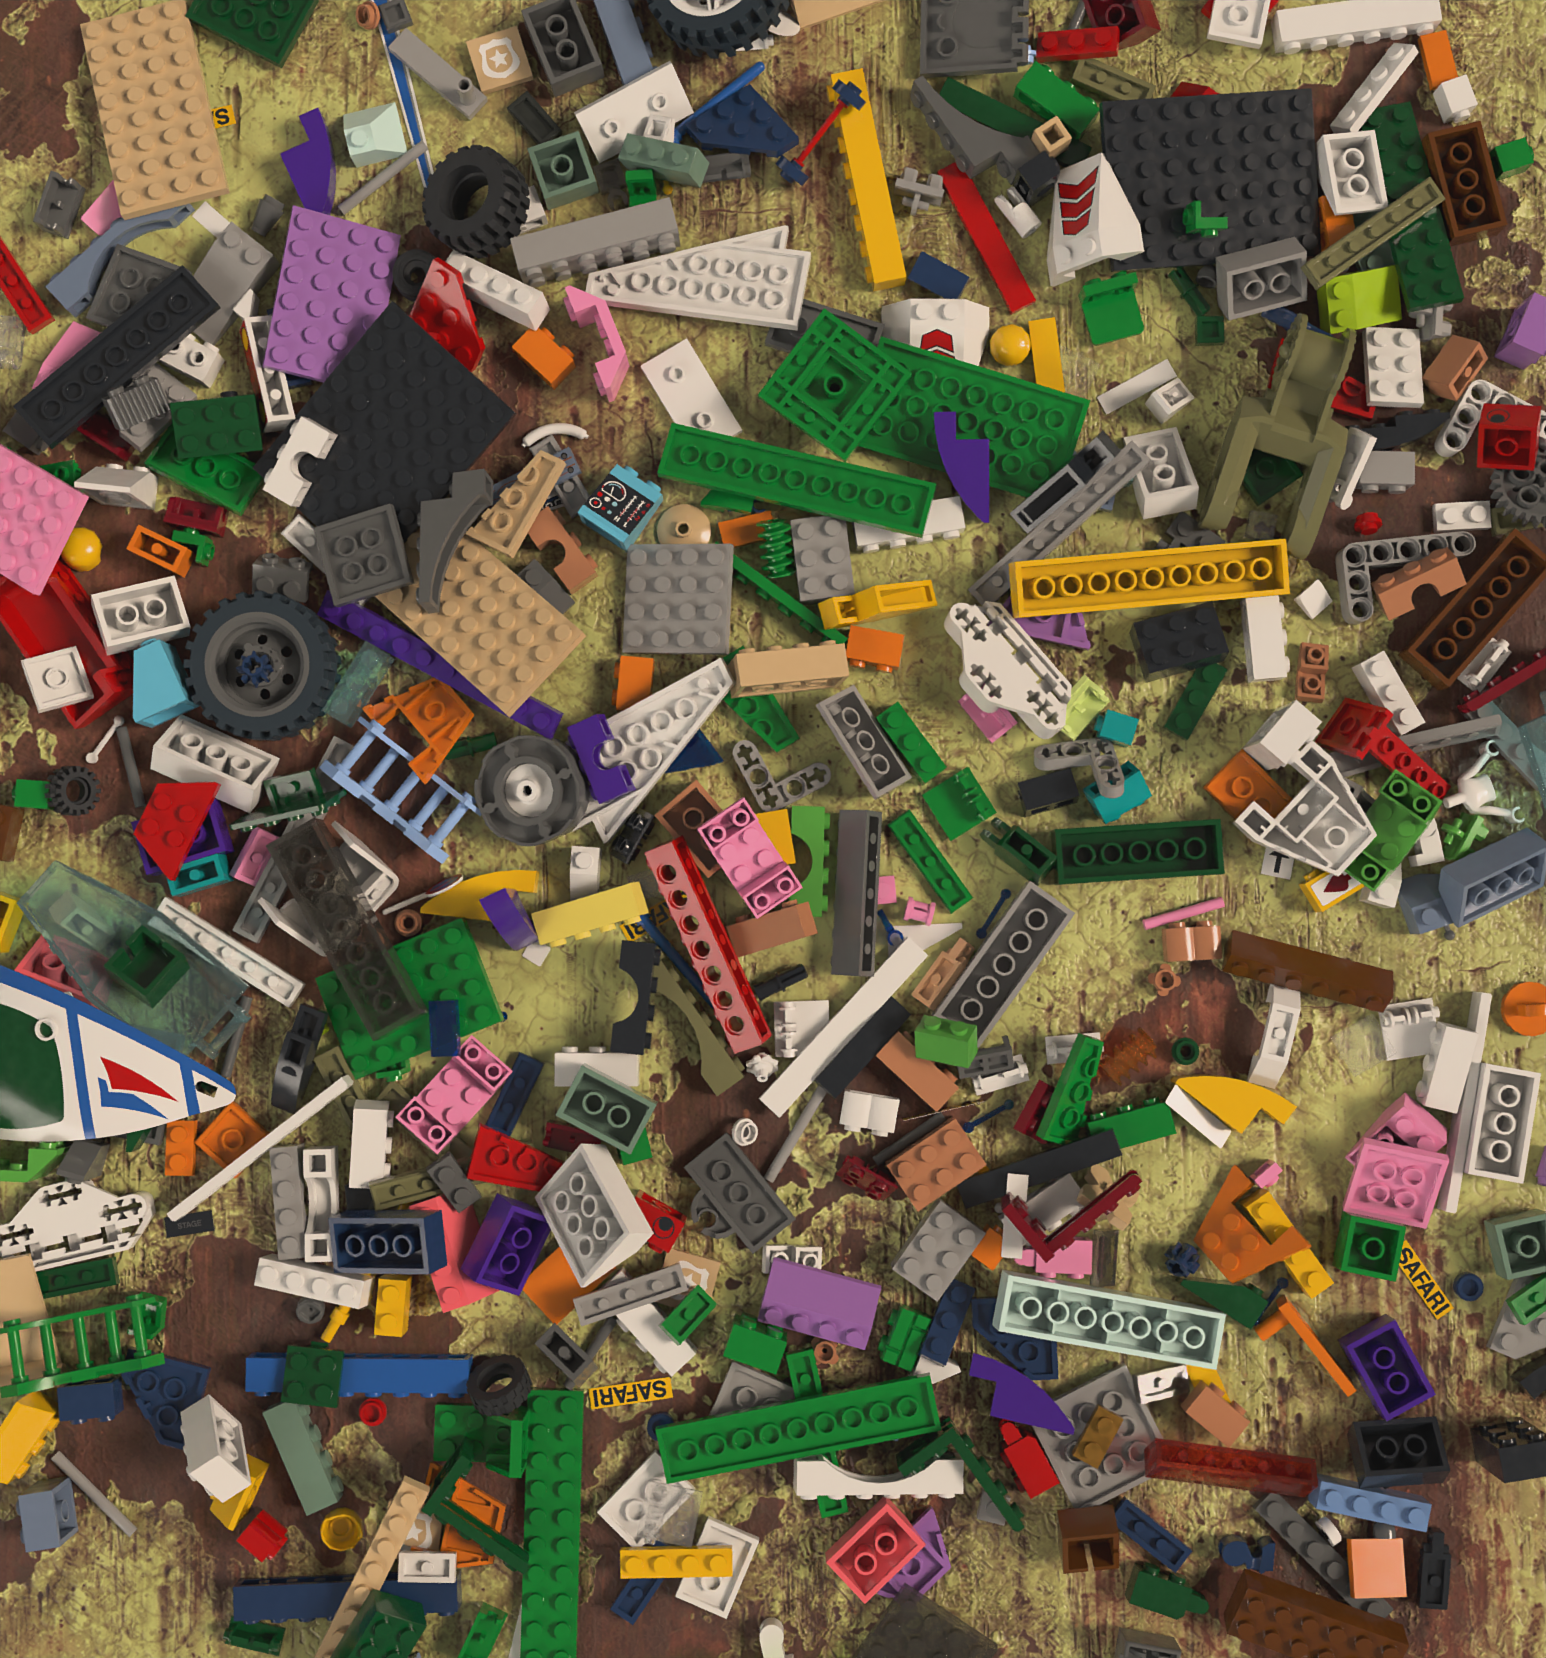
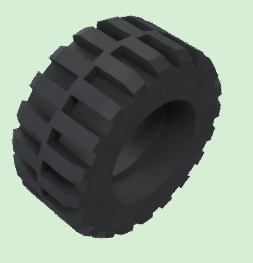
M482 145L458 148L457 153L450 152L445 156L446 159L443 162L439 161L435 166V172L433 175L430 173L427 179L428 186L427 188L424 187L423 190L425 201L422 202V212L425 214L424 221L433 236L452 250L470 258H486L488 254L493 256L500 252V248H507L511 244L510 238L517 237L521 232L520 227L522 223H526L528 217L526 210H529L530 199L526 197L529 196V187L525 183V177L517 167L494 149L488 146L483 147ZM488 185L487 197L482 207L474 215L464 219L465 208L471 196L480 188Z

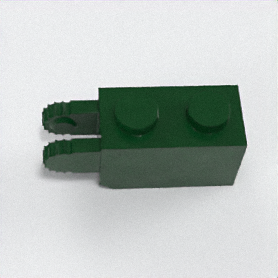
M994 817L991 824L1003 837L999 839L990 831L984 829L980 833L981 838L995 849L994 854L1025 879L1039 886L1054 869L1057 856L1019 826L1013 825L1010 827L999 818Z
M1144 1562L1143 1565L1134 1563L1124 1594L1130 1604L1176 1620L1183 1617L1186 1610L1201 1615L1208 1612L1209 1602L1203 1593L1192 1589L1184 1575L1177 1572L1174 1573L1173 1571H1170V1574L1161 1572L1158 1566L1148 1562Z

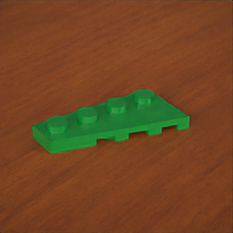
M741 646L723 657L726 665L731 662L736 654H739V650L745 649V647ZM729 690L722 699L776 753L800 739L773 694L731 698Z
M1078 1033L1036 1136L1059 1144H1066L1080 1139L1078 1137L1080 1127H1085L1087 1118L1083 1114L1086 1101L1091 1100L1093 1092L1090 1082L1091 1078L1097 1075L1104 1044L1103 1041Z

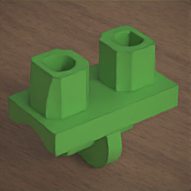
M1462 812L1459 818L1454 819L1452 825L1443 823L1441 831L1446 833L1443 840L1445 845L1442 849L1444 859L1458 861L1468 854L1476 852L1470 848L1473 840L1481 842L1489 832V829L1482 824L1484 818L1479 815H1470Z

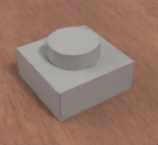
M982 1489L976 1515L977 1519L1004 1526L1005 1518L986 1491ZM1005 1495L1007 1500L1010 1502V1495Z

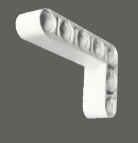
M1475 380L1469 384L1459 400L1455 402L1450 412V418L1445 421L1435 441V450L1442 457H1451L1461 451L1468 443L1480 420L1483 403L1531 404L1485 380ZM1471 390L1479 393L1480 400L1473 398ZM1541 410L1538 447L1545 450L1546 435L1544 428H1546V412ZM1459 413L1467 417V424L1460 421ZM1447 437L1455 441V448L1447 444Z

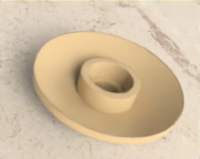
M680 504L669 508L661 516L657 526V536L660 544H708L711 537V526L707 516L699 508L688 504ZM686 525L689 530L687 533L681 534L678 531L679 527Z

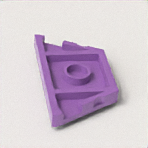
M1010 595L1002 606L1012 616ZM1082 613L1014 618L1032 639L1087 651L1090 650L1091 645L1087 639ZM990 620L987 623V626L991 625L993 622Z
M931 1505L912 1523V1526L926 1545L877 1592L879 1595L887 1598L892 1597L900 1603L912 1606L951 1568L937 1518Z

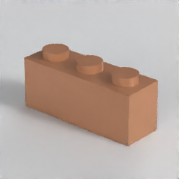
M797 899L782 903L781 910L775 911L772 908L758 919L756 917L752 918L751 914L735 918L736 924L726 926L737 958L817 934L809 902L798 904Z
M896 1031L876 1056L930 1107L938 1112L959 1089L955 1084L957 1078L946 1068L943 1071L939 1070L934 1065L935 1061L916 1058L915 1039L907 1031H904L902 1034Z

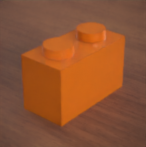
M544 326L541 329L538 327L536 331L529 328L512 346V349L519 359L555 390L576 368L575 362L572 359L574 354L565 345L559 347L553 341L555 339L553 334Z
M139 524L126 548L130 552L185 578L196 556V553Z
M851 625L846 647L849 666L863 669L865 665L876 666V671L883 673H892V670H898L905 635Z
M621 656L620 663L615 662L614 679H618V690L613 689L612 706H616L618 713L652 695L655 667L653 658Z

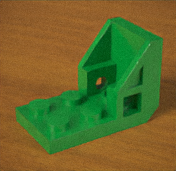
M437 1402L435 1405L433 1461H447L466 1436L474 1442L473 1453L475 1456L471 1462H486V1469L508 1478H521L528 1460L529 1408L521 1405L508 1414L490 1417L486 1414H480L475 1409L473 1403Z

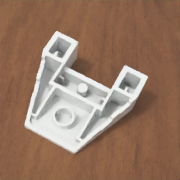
M1312 740L1309 744L1306 743L1300 750V756L1291 764L1309 782L1288 805L1273 818L1253 801L1232 824L1254 843L1335 876H1340L1377 834L1360 804L1354 798L1349 785L1343 779L1333 758Z

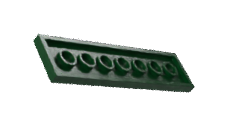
M1410 101L1377 107L1359 129V131L1375 130L1388 205L1431 177ZM1438 204L1388 239L1408 313L1461 303L1464 299Z

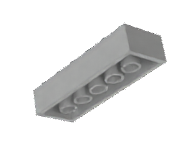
M670 197L510 238L522 281L533 288L544 285L545 281L553 279L557 281L567 280L571 278L572 274L580 272L589 274L597 271L599 267L607 265L608 267H617L626 260L634 259L640 261L647 259L650 254L657 252L667 254L680 247L679 232Z
M1026 881L931 1015L977 1025V1048H979L1075 913L1033 882Z

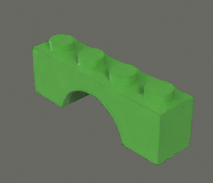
M792 806L791 835L801 839L807 845L812 857V866L807 878L800 883L803 888L791 895L789 901L797 899L798 904L809 902L813 917H822V911L827 912L828 895H823V884H828L829 868H823L824 857H829V840H824V829H830V813H825V807Z

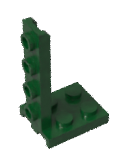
M949 1416L940 1422L941 1431L923 1434L895 1455L897 1467L902 1475L905 1477L910 1473L913 1476L925 1467L924 1462L931 1457L936 1459L942 1456L948 1450L947 1446L951 1443L1010 1527L1015 1532L1025 1528L1021 1519L1025 1515L1016 1502L1010 1504L1005 1497L1008 1493L999 1478L995 1481L988 1473L992 1469L982 1455L980 1457L975 1455L972 1450L975 1447L974 1443L966 1432L962 1435L960 1434Z
M465 1436L429 1485L430 1491L421 1511L430 1517L434 1513L435 1518L445 1525L449 1523L455 1527L461 1537L466 1540L472 1539L480 1544V1548L490 1556L496 1555L502 1559L508 1569L514 1572L518 1570L525 1574L529 1566V1553L450 1499L456 1490V1486H454L459 1477L464 1479L473 1466L471 1461L475 1456L473 1453L474 1442Z

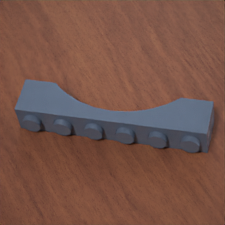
M186 204L124 220L121 217L117 218L110 225V229L102 236H97L92 240L90 247L82 254L74 256L69 266L62 272L54 274L50 279V283L45 287L67 311L77 318L92 304L102 275L110 262L117 244L126 246L134 239L146 233L176 228L195 209L191 204Z

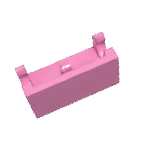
M967 693L958 700V703L991 744L1018 723L1007 709L999 708L993 713L983 712Z

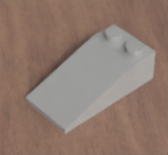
M232 221L215 240L193 275L221 307L193 331L205 342L214 346L239 317L234 312L233 307L247 290L251 289L257 295L281 266L272 253Z

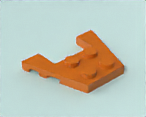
M431 678L408 688L409 691L398 696L390 695L384 698L383 702L374 706L369 704L362 708L371 720L374 719L382 726L402 712L430 746L408 763L424 784L428 783L475 716L451 686L436 678Z
M1237 1165L1231 1168L1193 1240L1231 1283L1264 1270L1265 1267L1288 1259L1291 1255L1305 1251L1312 1246L1293 1226L1285 1231L1272 1245L1235 1206V1203L1255 1185Z
M430 1462L425 1485L429 1486L443 1466L437 1462ZM459 1477L454 1485L456 1490L452 1495V1501L501 1533L507 1505ZM449 1523L446 1525L440 1551H457V1568L494 1563L496 1555L490 1556L480 1548V1544L472 1539H464L458 1534L455 1527ZM412 1546L410 1551H435L417 1546Z

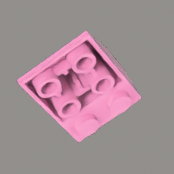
M1405 1092L1385 1109L1345 1158L1355 1166L1363 1137L1437 1152L1447 1143V1128Z

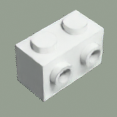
M189 334L158 360L166 367L208 388H211L225 362L218 353L219 349L208 342H204L202 345L194 341L196 337L192 334Z

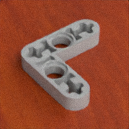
M1097 737L1041 745L1034 750V765L1039 770L1050 771L1091 765L1102 796L1118 798L1124 793V776L1110 740ZM1071 752L1079 753V755L1070 756L1067 754ZM1101 766H1110V767H1112V768H1111V769H1101V768H1099V767H1101Z
M742 740L735 744L733 748L734 759L757 803L764 812L781 810L824 787L831 778V772L827 765L814 763L775 784L761 755L752 742ZM745 746L746 749L751 747L753 750L750 753L751 760L754 762L758 759L760 764L752 765L745 771L743 766L748 765L746 759L737 756L740 753V747ZM815 768H818L819 771L825 770L824 781L820 783L816 779L809 784L813 788L807 790L806 782L801 775L805 773L808 779L814 775L813 770ZM761 769L764 771L766 779L762 784L758 785L751 782L750 774L753 770ZM797 780L802 784L803 789L799 795L792 796L787 792V785L790 781ZM771 783L773 788H768L767 790L772 797H778V800L775 801L776 807L764 806L763 802L766 800L763 791L758 795L755 790L762 789Z

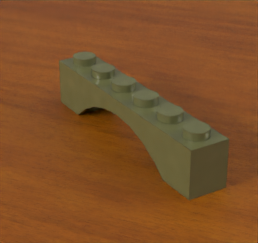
M661 950L660 965L654 966L653 977H658L657 991L677 1004L688 1017L700 1044L702 1059L701 1075L715 1095L719 1096L744 1078L742 1071L745 1067L736 1055L732 1058L727 1052L726 1048L729 1045L721 1033L715 1035L710 1028L713 1024L712 1020L705 1011L700 1013L694 1005L697 1002L696 998L688 988L686 990L682 989L678 983L681 977L673 966L667 968L662 961L666 956Z

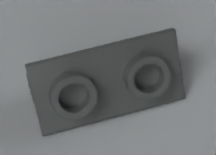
M723 153L705 156L709 166L702 183L751 177L749 155Z

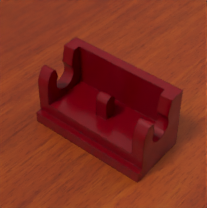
M96 412L76 429L126 462L136 449L120 436L119 430L114 427L112 420L99 412Z
M170 497L163 522L174 528H192L199 530L203 534L224 537L229 510L217 505L180 497Z
M550 1119L546 1123V1135L542 1143L544 1147L573 1153L580 1144H601V1139L573 1124Z

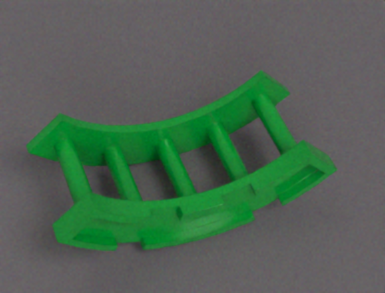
M143 1293L126 1296V1302L31 1322L21 1323L20 1318L4 1321L3 1328H0V1334L7 1333L13 1378H11L10 1385L0 1387L1 1398L19 1396L53 1388L56 1385L85 1381L103 1375L143 1370L165 1364L164 1352L152 1354L151 1349L148 1350L141 1306L156 1302L155 1297L143 1299ZM130 1308L137 1351L134 1353V1358L126 1359L125 1354H122L115 1311ZM104 1313L110 1357H108V1363L94 1365L93 1360L90 1361L84 1317ZM72 1319L79 1363L76 1364L75 1370L61 1373L60 1368H57L51 1323ZM39 1326L45 1371H42L43 1377L29 1380V1375H25L19 1330Z

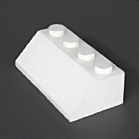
M181 714L153 745L150 769L181 783L217 782L221 784V787L215 798L250 813L263 797L266 791L263 781L272 777L279 758Z

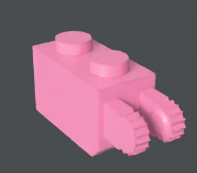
M1074 1236L1075 1241L1063 1251L1058 1249L1055 1252V1256L1047 1263L1032 1246L1027 1248L1023 1246L1022 1259L1014 1258L1013 1260L1021 1266H1033L1034 1271L1040 1273L1039 1276L1055 1278L1056 1273L1067 1274L1068 1278L1083 1279L1084 1274L1092 1275V1240L1089 1237Z

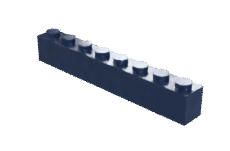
M456 1569L455 1583L398 1582V1572H389L380 1591L422 1603L425 1616L427 1613L451 1616L459 1611L462 1604L461 1569ZM355 1574L240 1578L233 1586L234 1621H243V1624L248 1625L256 1624L260 1620H271V1623H283L288 1619L310 1622L316 1618L326 1617L328 1621H332Z

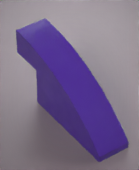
M315 108L299 116L309 141L284 151L280 155L304 208L330 215L336 190L335 152L325 119L319 108Z
M934 412L935 434L945 470L965 504L983 523H989V439H956V412Z
M503 888L479 900L499 934L512 949L518 951L539 941L533 920L529 919L516 889Z
M973 1353L969 1376L996 1382L990 1416L1074 1435L1075 1429L1052 1398L1037 1384L1008 1365Z

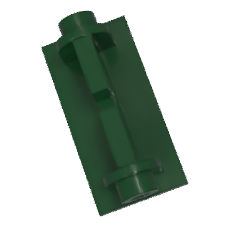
M232 1615L229 1628H226L223 1640H226L225 1644L279 1656L286 1628L263 1622L249 1625L243 1624V1621H234V1616Z

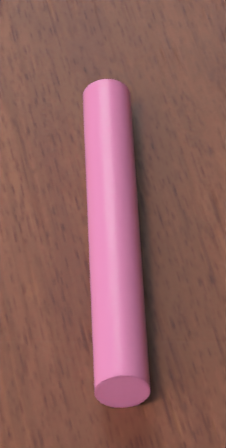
M1218 897L1143 919L1142 922L1145 930L1223 908L1225 904L1223 898Z

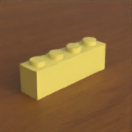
M639 881L531 913L540 945L550 943L551 948L567 944L566 938L572 936L575 937V940L590 937V931L598 928L600 933L616 929L615 923L624 921L625 926L640 922V916L649 912Z

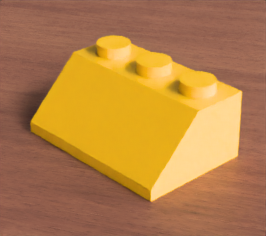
M41 1391L29 1393L18 1400L0 1426V1483L9 1484L14 1479H21L30 1467V1464L27 1462L32 1455L36 1456L46 1443L43 1438L48 1431L52 1432L60 1422L58 1403Z

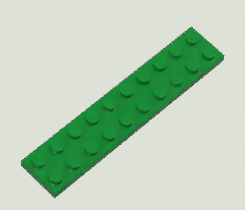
M671 423L657 471L658 477L918 538H923L936 490V483L676 423Z
M930 1372L660 1425L656 1426L655 1430L666 1483L670 1484L941 1431V1424Z
M531 1387V1392L528 1394L529 1431L528 1460L525 1477L523 1549L529 1553V1566L526 1573L523 1574L520 1658H577L584 1389L573 1388L570 1390L568 1388Z

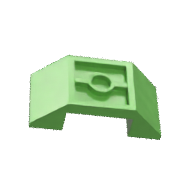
M1396 769L1378 791L1381 794L1365 814L1377 836L1344 870L1373 892L1396 870L1428 828L1443 803L1442 800Z
M41 1141L39 1146L29 1148L28 1159L10 1163V1159L0 1158V1181L30 1182L47 1176L63 1161L72 1144H66V1141Z

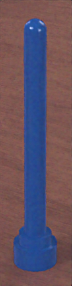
M755 63L674 128V143L680 144V141L683 140L682 136L686 134L685 124L741 90L764 71V63Z
M650 914L641 915V921L637 922L636 925L643 927L714 1010L710 998L703 991V983L700 977L649 919Z

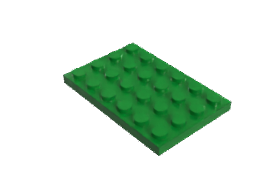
M465 917L315 978L346 1062L355 1080L504 1021L503 1014Z

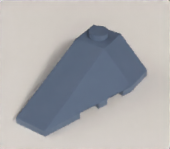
M1416 874L1402 879L1398 901L1410 934H1423L1453 923L1438 890L1440 874Z

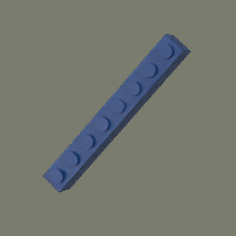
M253 1352L246 1357L245 1392H254L255 1396L271 1395V1392H282L287 1353ZM345 1353L339 1397H350L354 1393H365L366 1397H379L382 1393H393V1397H408L409 1393H420V1396L425 1398L436 1397L437 1393H448V1397L451 1398L464 1397L465 1394H468L466 1383L469 1380L470 1373L473 1372V1354Z

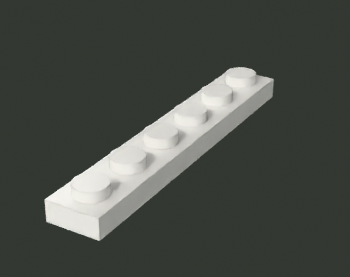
M169 897L163 899L151 918V921L288 1008L292 1007L306 985Z

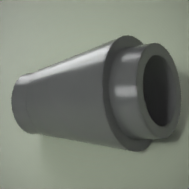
M265 194L263 199H259L251 229L266 237L267 233L284 214L282 210L285 205Z

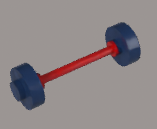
M838 79L832 89L840 95L837 99L839 103L798 158L793 157L790 161L781 155L775 163L782 169L780 175L790 184L796 181L803 186L808 180L809 176L801 170L805 166L802 162L843 108L848 109L852 105L860 111L866 103L859 96L862 91L851 81L846 85Z

